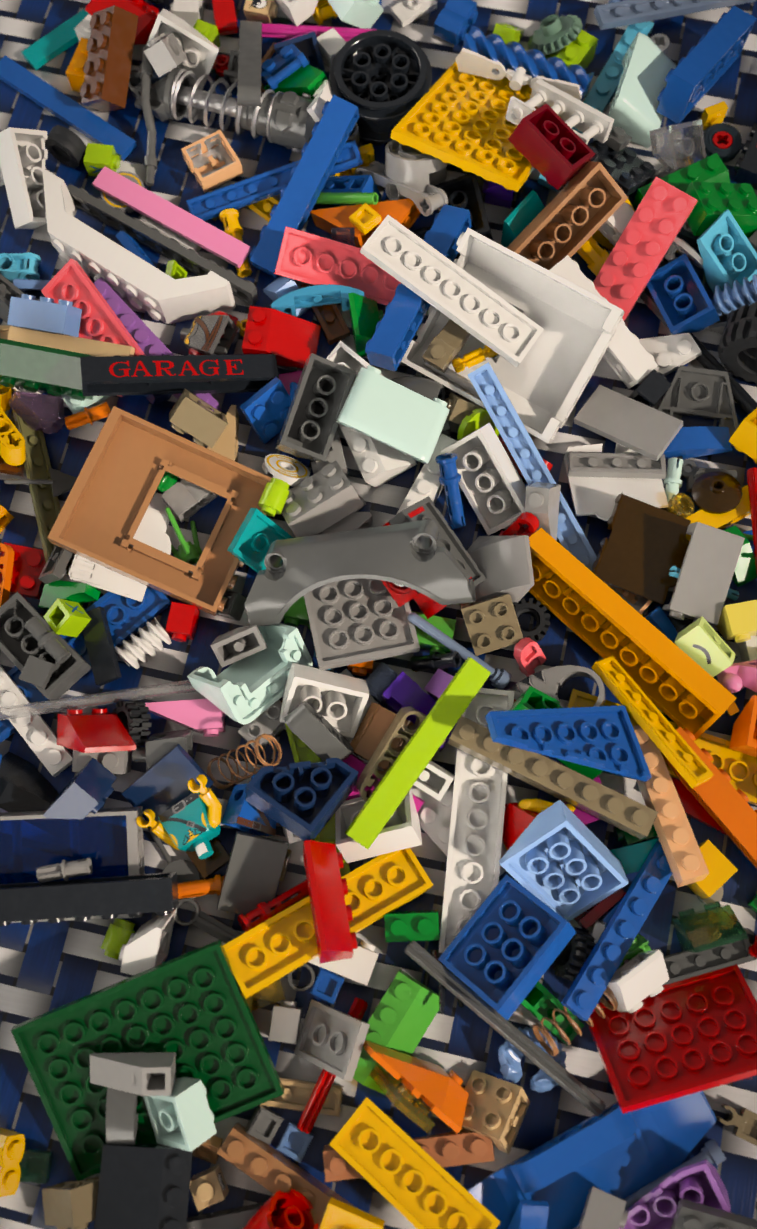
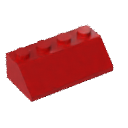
M305 840L303 859L319 962L326 963L352 958L353 949H357L358 946L356 933L350 932L349 922L353 921L351 905L345 904L344 895L348 894L346 878L341 879L340 869L344 868L342 852L337 853L336 845L333 843Z

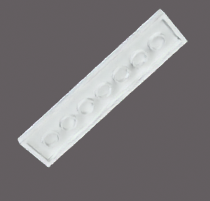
M390 215L386 216L360 250L362 255L516 368L544 330Z

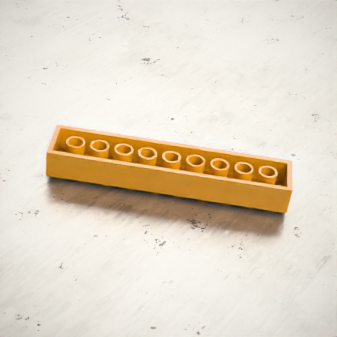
M540 528L529 537L534 586L528 592L603 659L613 656L647 697L678 726H681L682 729L687 728L697 740L728 709L736 697L544 529Z

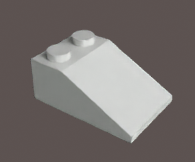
M163 9L158 14L148 42L164 32L166 36L173 33L187 56V59L177 67L194 72L198 79L202 75H209L220 49L186 21ZM189 75L191 84L194 85L195 80L191 75ZM203 79L200 82L201 90L203 89L207 79Z

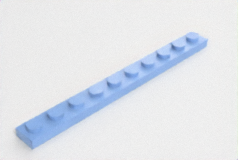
M488 362L468 374L471 383L528 485L536 482L556 484L490 363ZM560 491L557 538L565 549L592 571V565L596 561L597 556Z

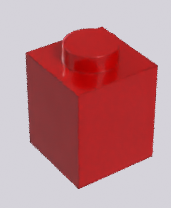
M172 602L165 631L175 641L186 642V639L194 640L200 611L195 605Z

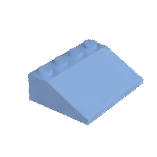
M561 800L539 813L499 860L500 865L525 889L568 922L629 884L621 861Z

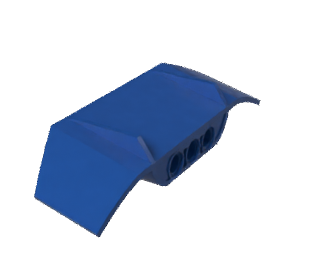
M703 1091L622 1114L619 1103L616 1102L607 1107L600 1116L593 1115L493 1172L467 1191L500 1221L496 1229H508L521 1200L548 1202L549 1212L546 1229H574L579 1226L589 1189L595 1187L622 1200L681 1165L691 1150L714 1125L717 1118Z

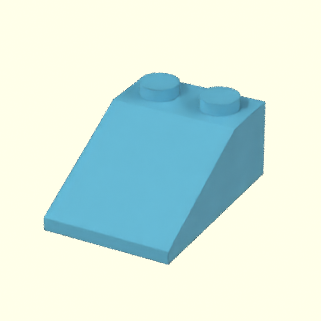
M727 209L697 239L700 256L703 259L706 282L713 293H715V286L717 285L724 291V283L728 282L730 287L733 288L734 280H738L741 286L743 285L744 277H747L749 282H751L752 276L754 274L757 275V253L729 209Z

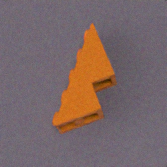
M409 198L385 200L378 202L376 205H369L381 215L382 221L364 235L349 221V217L362 205L319 208L310 212L315 226L359 248H362L387 215H390L407 229H410L421 215L417 206Z

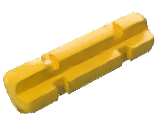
M484 345L485 348L483 349L480 347L464 354L463 358L458 357L452 360V365L455 372L459 373L465 370V367L468 366L470 368L485 361L487 357L490 359L496 356L497 353Z

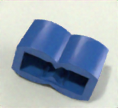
M448 0L445 8L442 9L435 20L433 35L454 45H457L460 40H464L470 24H474L478 17L477 2L473 0Z

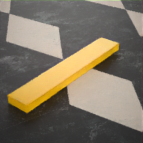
M613 656L595 662L591 667L594 672L598 674L619 702L625 705L629 714L690 787L694 788L710 780L714 775L618 661Z

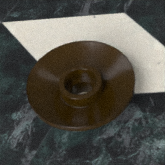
M713 471L705 473L695 480L692 486V498L695 504L702 510L713 514H723L732 511L738 506L742 498V488L733 476L724 472Z

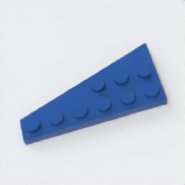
M625 705L490 711L485 716L493 742L644 782L652 778Z

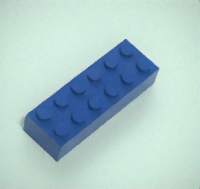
M733 6L727 13L724 12L718 23H713L708 34L702 35L697 46L693 45L687 57H682L676 68H672L665 78L667 85L662 89L657 98L659 105L656 111L679 124L740 56L757 18L736 6Z

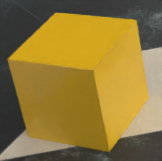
M709 839L698 845L709 874L704 880L687 885L701 899L710 898L738 871Z

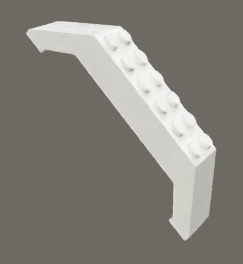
M48 170L44 171L43 183L47 229L52 239L51 243L57 249L58 257L62 262L66 264L71 258L76 260L85 273L93 277L95 281L102 277L120 298L125 297L135 308L139 310L141 308L144 309L154 320H161L166 324L195 319L197 316L209 315L216 311L228 312L234 310L236 304L229 281L213 271H210L207 275L182 279L170 277L76 219L73 215L76 206L64 180Z

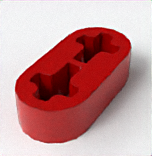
M524 512L507 527L502 536L516 534L530 537L539 528V520L532 513Z

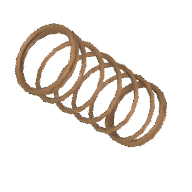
M262 734L255 741L250 740L246 745H239L237 749H232L227 754L224 753L220 757L213 758L208 763L207 775L214 782L213 785L223 790L256 775V769L260 770L261 767L257 766L256 756L248 746L252 742L254 743L256 756L263 764V767H274L280 763L282 758V751L278 741L270 734ZM261 738L268 740L273 748L274 758L271 764L266 762L265 751L262 745L259 744ZM269 739H271V740L274 742V744L276 745L277 750H278V759H277L276 762H275L276 752H275V749H274V745L272 744V742H271ZM258 745L261 747L263 751L264 760L260 756ZM241 747H245L246 757L255 767L253 772L248 771L247 760L243 753L239 751ZM247 748L254 755L255 765L248 757ZM234 751L236 752V760H237V762H236L235 759L230 755L231 752H234ZM238 753L244 758L246 769L240 764ZM229 757L233 759V761L236 764L237 774L233 771V768L229 763ZM218 760V769L221 775L230 782L228 785L217 782L213 777L211 765L214 761ZM220 761L228 766L231 780L222 773ZM238 764L245 771L244 776L239 775Z
M607 986L604 994L613 1006L603 995L600 1001L609 1010L614 1011L618 1008V1003L614 994ZM597 1004L595 1011L600 1017L605 1018L603 1010ZM565 1006L564 1011L560 1009L553 1010V1020L543 1017L541 1024L535 1023L532 1026L538 1042L551 1056L559 1054V1050L549 1032L544 1028V1020H548L555 1025L563 1040L567 1044H571L566 1033L556 1022V1011L564 1014L576 1033L582 1036L581 1029L569 1016ZM589 1017V1021L586 1022L589 1026L593 1027V1021ZM538 1030L545 1036L551 1048L546 1044Z

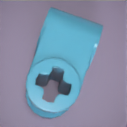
M30 252L0 254V274L11 283H13L14 279L40 280L38 265L41 264V258L39 255Z

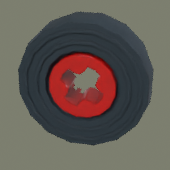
M719 123L710 126L705 131L700 146L705 157L717 153L722 162L726 163L733 160L739 153L742 138L735 127L730 124Z

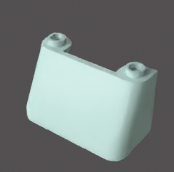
M638 32L624 55L621 64L624 69L615 97L610 103V112L607 116L614 119L613 125L615 127L625 130L626 134L631 137L630 141L649 148L653 141H658L663 131V128L660 127L663 115L656 111L659 105L657 98L662 89L667 85L665 78L672 68L675 69L677 65L647 35Z
M368 365L367 369L361 367L336 422L352 429L355 428L357 432L376 439L403 452L405 455H411L414 460L428 464L450 409L446 408L448 403L436 397L431 400L381 376V370L371 365Z
M281 623L259 626L258 629L267 645L266 649L234 662L217 676L211 668L201 666L187 677L195 690L233 721L248 724L284 695L285 684L292 663L313 667L312 658L296 627Z

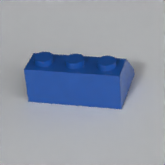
M686 253L656 270L647 283V287L672 335L700 332L720 321L716 309Z

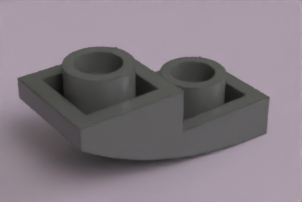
M107 1087L106 1144L136 1145L138 1125L136 1094Z

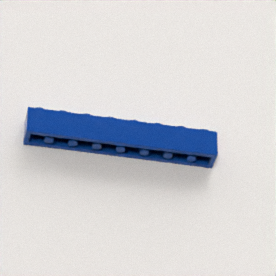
M334 94L330 102L327 101L322 110L323 116L320 122L317 121L312 129L313 136L310 142H306L303 146L302 158L299 164L295 163L291 171L292 178L288 184L283 186L280 194L281 199L278 205L275 204L270 213L271 219L268 225L263 226L260 232L261 239L257 246H253L249 258H251L250 262L254 268L276 279L279 275L275 274L285 228L290 227L302 231L359 118L358 106Z
M444 204L440 212L435 215L434 223L431 229L426 232L424 241L453 262L458 254V251H456L458 246L456 244L462 232H466L467 228L471 229L472 227L470 210ZM402 283L398 284L393 300L387 304L382 320L378 321L372 339L367 341L365 347L370 365L396 372L431 305Z

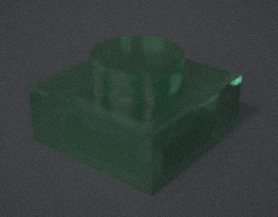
M25 1149L20 1165V1181L41 1184L49 1182L53 1151Z

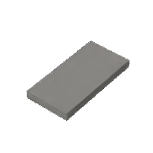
M602 385L597 387L574 418L575 424L655 461L659 460L683 427L682 420Z

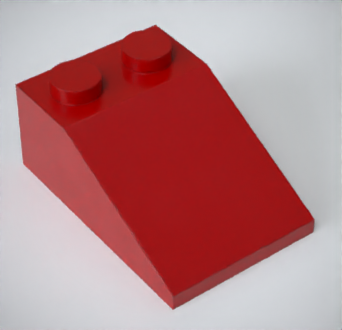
M250 306L242 344L243 354H275L277 365L304 368L306 359L310 354L317 355L321 325L273 308Z
M73 708L67 709V713L57 715V745L83 753L136 750L135 742L117 714L107 712V708H92L91 713H83V709Z

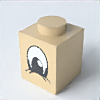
M246 0L243 11L247 21L272 23L273 18L277 17L278 5L275 3V0Z
M219 1164L194 1175L190 1179V1190L198 1211L224 1200L229 1193Z

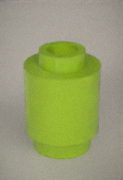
M271 478L270 482L266 483L258 506L262 508L261 512L275 517V514H281L290 493L288 490L290 485L283 480Z
M122 918L114 919L113 923L110 922L101 948L105 950V956L119 960L123 944L127 945L131 934H135L133 930L135 923Z

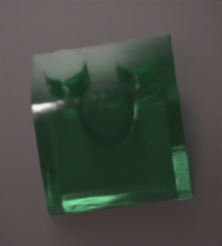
M719 901L704 904L705 910L695 912L694 908L679 911V917L672 918L682 951L697 953L748 938L746 931L730 905H720Z

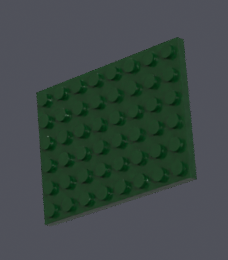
M221 940L212 942L15 1025L11 1029L77 1181L100 1173L103 1144H106L107 1087L90 1083L91 1053L176 1052V1079L190 1077L202 1081L206 1088L209 1108L214 1115V1124L284 1095V1087L248 1003L233 975ZM137 1095L136 1114H138L136 1144H158L144 1097Z

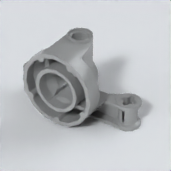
M391 140L385 147V165L378 161H373L369 166H361L355 170L354 175H371L375 184L385 188L386 195L390 200H399L405 197L411 199L424 216L431 215L435 210H441L444 204L448 205V197L444 190L434 186L446 180L448 163H444L429 154H423L410 146L401 145L396 140Z

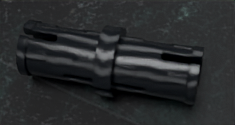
M457 651L441 654L439 652H431L429 655L413 656L410 659L411 669L415 672L424 670L436 672L438 668H459L461 665V656Z

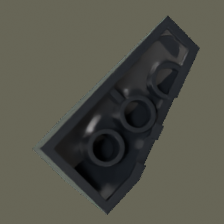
M8 751L2 757L0 764V808L7 812L46 811L59 793L31 762ZM25 819V821L71 843L70 819ZM79 819V828L82 825L84 819Z

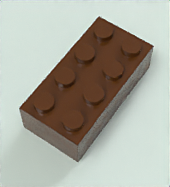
M115 5L93 13L90 20L91 35L87 42L88 56L83 69L85 78L80 90L82 105L104 113L125 108L138 23L137 15Z

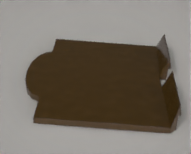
M622 492L616 497V504L607 522V529L611 530L609 539L607 540L606 537L601 540L599 553L592 565V572L604 583L664 605L669 587H675L678 578L669 575V572H673L670 571V568L676 566L681 569L689 545V541L686 539V532L691 520L624 495Z

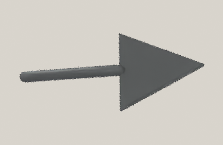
M49 468L51 479H5L4 483L51 484L53 497L70 491L77 478Z

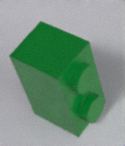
M437 910L398 911L384 914L386 942L440 940Z

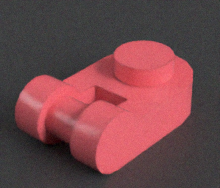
M528 637L521 639L514 646V658L520 666L519 670L527 677L534 674V669L547 660L539 644Z

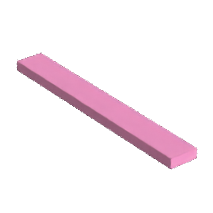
M105 166L92 183L97 190L237 268L241 267L251 252L249 245Z

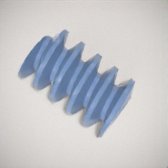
M756 274L752 276L751 283L747 277H744L743 285L741 286L738 280H734L733 288L730 287L728 282L724 283V291L721 290L719 285L715 286L714 305L719 316L722 313L728 314L731 310L735 311L746 304L750 306V304L757 302Z

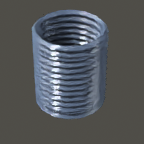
M380 662L372 674L365 679L369 694L376 702L381 703L383 701L382 694L399 675L390 666Z

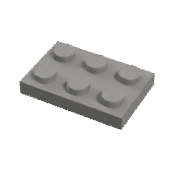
M311 999L294 1054L343 1080L352 1081L370 1024L320 1001Z

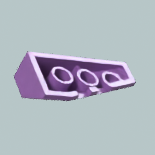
M707 1160L678 1169L628 1208L627 1211L629 1213L624 1229H670L680 1198L731 1212L728 1192L716 1168Z

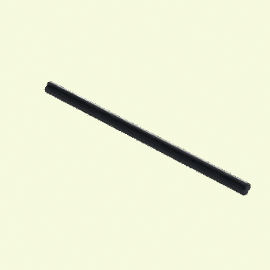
M646 285L640 295L641 300L668 328ZM690 333L702 352V355L696 358L705 369L728 372L695 335ZM728 372L733 399L749 415L757 408V402Z

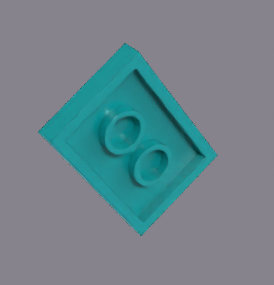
M250 508L227 551L258 573L260 570H266L264 559L271 543L275 540L294 537L257 508Z

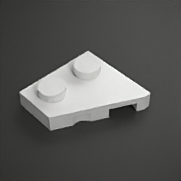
M690 333L639 339L640 344L646 351L652 354L654 361L658 365L653 370L662 373L664 376L677 370L680 365L684 366L702 355L700 348Z

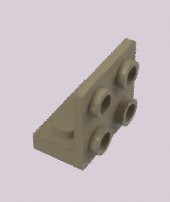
M509 593L470 605V602L460 604L476 656L517 644L523 639Z

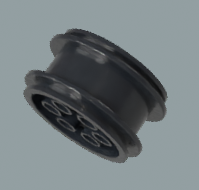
M372 30L353 37L338 51L330 67L329 81L334 95L358 106L359 118L356 123L361 141L374 145H387L388 142L393 140L391 139L392 129L429 92L432 83V69L427 55L409 37L390 30Z

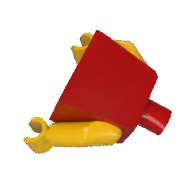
M522 799L520 802L505 803L502 842L505 845L506 851L515 843L535 817L554 803L541 799ZM565 804L571 811L576 810L573 805Z

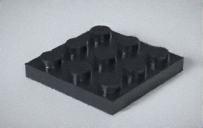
M598 140L587 144L595 153L590 161L600 162L626 196L637 191L638 188L649 184L657 172L651 163L641 160L632 149L624 148L616 152Z

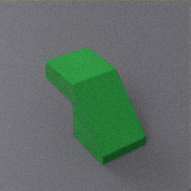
M736 525L723 530L745 538L732 577L734 583L739 587L757 579L755 557L750 542Z

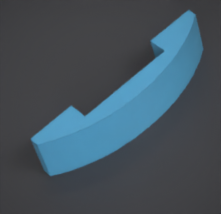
M315 285L287 293L271 303V307L297 317L296 309L337 303L342 304V311L350 310L348 293H356L364 297L365 295L364 291L349 286Z

